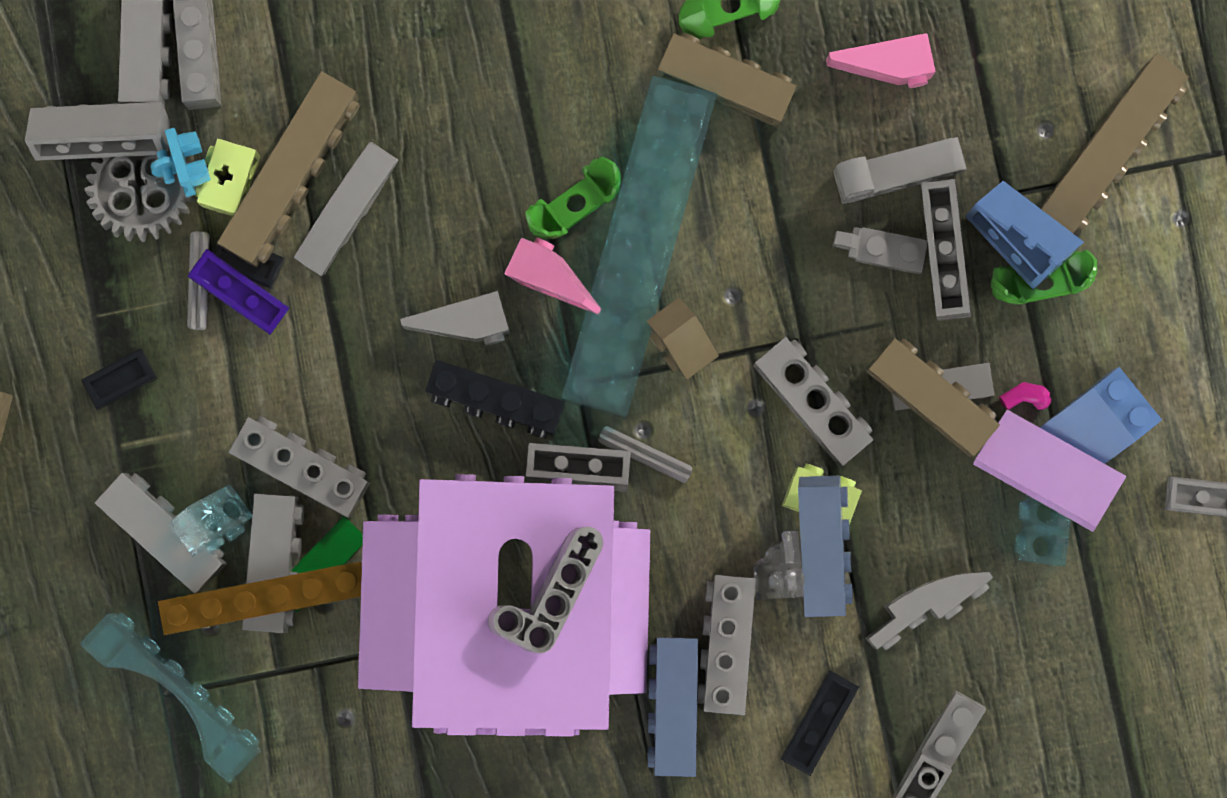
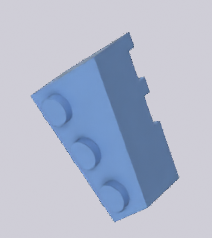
M1004 181L979 200L965 216L1033 290L1056 271L1084 243V241Z

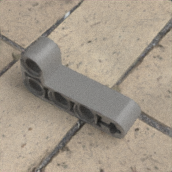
M958 137L869 160H866V157L846 160L837 164L833 173L841 202L846 204L920 185L921 183L954 176L965 172L967 168Z
M581 527L572 530L566 537L529 613L511 605L497 606L490 612L488 617V626L491 631L497 636L530 652L545 653L551 650L602 550L603 538L600 532L592 527ZM588 535L587 542L591 546L588 549H582L578 558L584 559V562L582 563L575 558H569V554H578L582 547V544L578 542V538ZM567 564L572 565L576 570V578L570 584L565 583L561 577V571ZM552 595L556 596L561 604L560 610L555 615H550L545 609L546 600ZM505 611H509L514 617V624L508 631H503L498 625V618ZM536 627H540L545 633L544 642L538 647H534L529 640L530 632Z

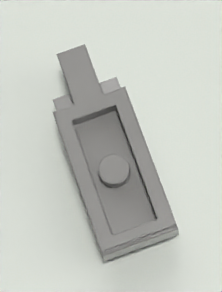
M854 227L853 234L836 231L832 247L849 250L848 257L855 259V262L921 274L928 240L865 227Z

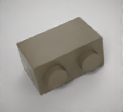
M679 297L646 321L653 331V334L649 336L650 340L660 353L665 351V354L661 356L665 364L673 373L679 370L686 380L719 356L696 315Z

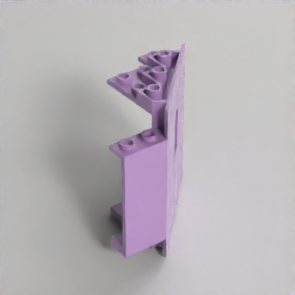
M465 474L455 475V480L420 479L419 515H405V522L398 521L399 515H378V521H363L358 689L413 692L412 728H434L433 733H447V735L574 736L579 735L580 730L609 729V695L647 693L650 530L637 529V522L614 521V486L572 484V478H552V484L524 483V477L504 476L503 482L476 481V475ZM592 527L600 532L603 538L602 550L551 650L545 653L530 652L497 636L491 631L488 626V617L490 612L497 607L498 556L500 548L505 542L510 539H520L527 543L531 549L532 607L568 534L575 528ZM588 535L578 538V542L582 544V547L578 554H569V558H575L582 563L584 562V559H580L578 556L582 549H588L591 546L587 542ZM570 564L565 565L561 571V577L565 583L570 584L576 578V570ZM552 595L546 600L545 609L550 615L557 614L561 604L559 599ZM521 609L527 613L530 611V609ZM505 611L499 616L498 625L503 631H508L514 624V617L509 611ZM536 627L530 632L529 640L534 647L542 645L545 633L540 627Z

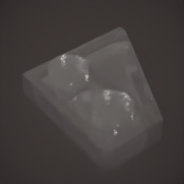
M798 530L784 531L781 534L782 542L778 545H771L766 551L764 558H760L753 566L754 578H756V600L804 596L805 578L801 568Z

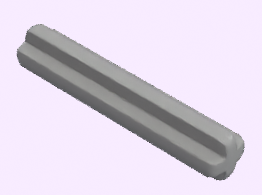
M194 231L190 234L189 272L205 250H209L210 235L207 232ZM189 278L187 326L191 330H205L207 328L208 291Z
M608 426L602 429L598 437L599 443L613 450L631 451L630 458L682 483H686L692 473L693 468L690 465Z

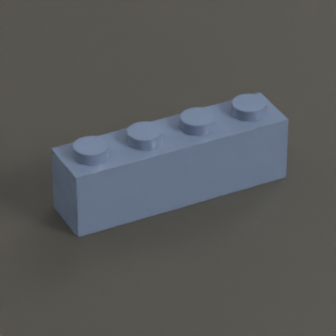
M841 476L799 477L798 500L805 617L846 616L847 604H853L852 584H846L845 572H851V552H844V540H850L849 519H843L842 507H848V487H841Z
M656 637V644H650L649 665H656L655 679H649V699H655V713H648V733H654V747H648L647 768H654V776L696 777L698 639Z

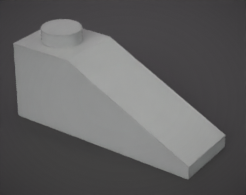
M498 291L400 319L403 328L406 330L472 342L484 341L486 346L504 341V335L510 333Z

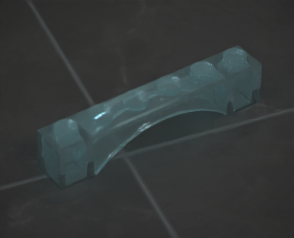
M108 613L82 640L80 645L104 667L123 668L141 673L158 681L170 690L186 707L196 724L202 742L204 761L229 784L235 781L262 752L257 746L260 742L258 738L245 728L241 731L232 723L235 719L234 716L221 705L216 708L208 700L210 694L200 684L195 682L191 685L183 677L185 671L179 664L172 659L167 662L158 654L161 650L160 647L147 636L142 639L133 630L136 625L126 615L120 613L117 616L115 613Z

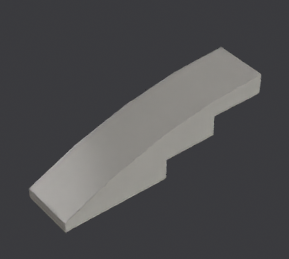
M369 142L325 206L294 258L318 275H325L341 247L348 242L361 218L368 213L399 160L373 142Z

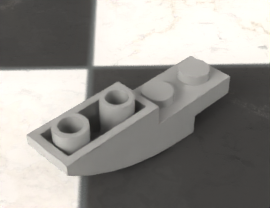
M990 572L963 573L946 576L917 586L886 604L884 608L891 618L865 638L874 649H879L882 646L884 650H887L901 639L898 635L899 632L907 626L912 630L928 618L925 614L928 610L935 619H940L944 616L948 620L963 609L960 605L962 601L969 596L976 599L990 588L987 582L993 576Z
M955 690L940 716L936 717L893 798H936L952 772L951 767L985 713V706Z

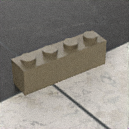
M673 33L658 68L657 77L779 128L797 86L791 83V78L778 72H774L773 75L760 70L761 66L748 59H743L742 62L730 57L731 54L723 48L712 46V49L700 45V40L690 34L682 33L679 36Z
M896 338L891 340L866 372L967 456H975L1000 426L994 420L997 415L986 405L981 403L977 406L968 399L971 394L957 382L951 385L942 377L944 371L934 362L928 360L925 363L917 357L916 353L918 350L905 339L899 342Z

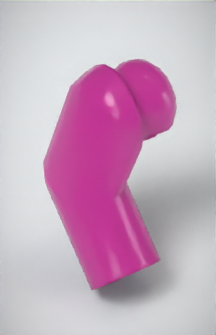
M1022 382L999 396V400L1006 410L1013 408L1023 401L1033 403V406L1038 410L1046 409L1051 404L1050 392L1047 388L1027 382Z

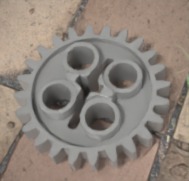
M167 144V155L172 156L169 144ZM157 155L103 157L102 164L97 162L91 163L97 173L86 175L89 183L93 184L85 188L87 195L92 197L86 202L90 209H95L92 215L96 221L102 220L100 224L104 230L112 227L111 232L115 237H119L124 231V236L128 241L131 242L136 233L140 240L145 242L147 233L151 232L157 240L159 239V229L163 228L170 234L171 228L169 224L171 222L178 225L182 224L178 216L179 213H190L185 202H194L195 198L193 195L186 197L177 173L173 174L175 181L171 184H166L163 177L150 176V165L158 159ZM139 161H143L140 173L145 184L141 187L142 203L144 205V214L139 216L141 200L136 192L140 190V177L137 170ZM121 170H131L125 178H117ZM155 199H165L160 207H151V203ZM122 201H131L127 209L117 210L118 205Z

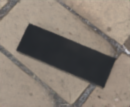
M829 670L780 759L811 776L856 695L859 686Z

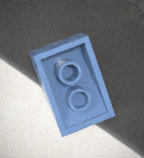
M1118 367L1109 371L1039 428L1105 464L1162 421V419L1122 369Z

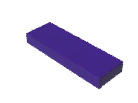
M208 249L205 250L187 275L191 280L269 335H271L289 310L288 306Z

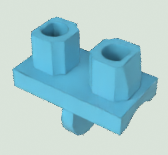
M175 128L167 129L165 134L172 156H168L166 150L158 151V159L150 165L151 172L156 177H163L166 184L173 183L175 181L173 174L177 173L186 197L195 195L194 186L211 180L204 159L187 164L185 158L202 153L197 133L194 131L178 135Z

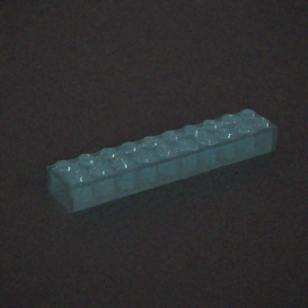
M652 75L591 292V296L601 310L598 315L586 310L562 395V401L627 419L651 333V328L646 321L657 312L717 93Z

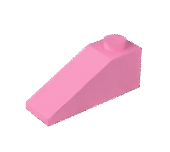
M927 33L829 52L826 58L828 67L895 85L908 84L909 88L928 84V79H931L936 72Z
M524 238L520 239L504 273L522 286L597 315L599 314L601 308L566 261L552 251L554 245L540 238H536L534 242Z

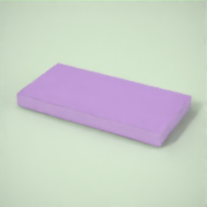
M1006 410L999 421L1000 426L987 440L973 465L1094 532L1126 476L1011 411Z

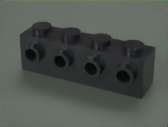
M435 360L425 390L427 395L432 396L430 401L432 403L450 408L451 403L464 407L463 413L482 418L483 413L496 417L495 423L513 429L515 424L528 427V434L543 439L547 438V434L555 436L565 407V401L439 360Z

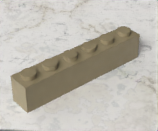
M1156 53L1126 90L1040 206V209L1078 237L1089 223V220L1085 217L1092 207L1098 210L1108 198L1109 194L1105 190L1112 181L1117 184L1129 169L1124 165L1129 157L1133 155L1136 158L1147 145L1148 141L1144 139L1150 129L1156 131L1165 121L1168 115L1163 111L1170 102L1176 105L1187 89L1183 84L1189 76Z
M321 71L217 243L221 248L255 268L258 267L260 262L265 263L269 259L274 249L271 243L277 233L282 235L291 221V217L288 215L294 205L300 206L309 190L306 186L311 177L316 178L321 173L326 162L323 157L329 148L334 149L343 135L340 129L346 119L351 121L356 115L360 104L357 102L359 97L355 90Z

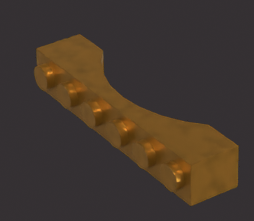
M362 561L158 601L164 635L361 597Z

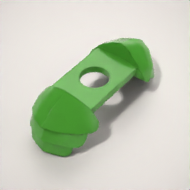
M686 0L679 12V26L684 33L698 39L714 36V27L758 13L760 19H766L775 14L780 0H739L740 8L734 13L725 12L721 7V0Z
M605 157L594 159L590 165L584 166L582 169L585 178L551 203L547 204L544 200L540 199L535 205H530L525 214L529 229L533 232V235L542 239H555L564 236L571 227L601 205L611 202L619 192L621 183L620 172L616 164ZM571 197H584L586 200L585 207L578 212L570 211L567 208V203Z
M1083 250L1082 252L1075 251L1056 271L1047 277V279L1053 282V287L1049 290H1039L1037 288L1033 290L1019 274H1016L1011 266L1006 268L1003 266L995 267L991 280L992 295L1006 303L1026 304L1028 302L1080 293L1089 288L1094 282L1097 274V259L1088 250Z

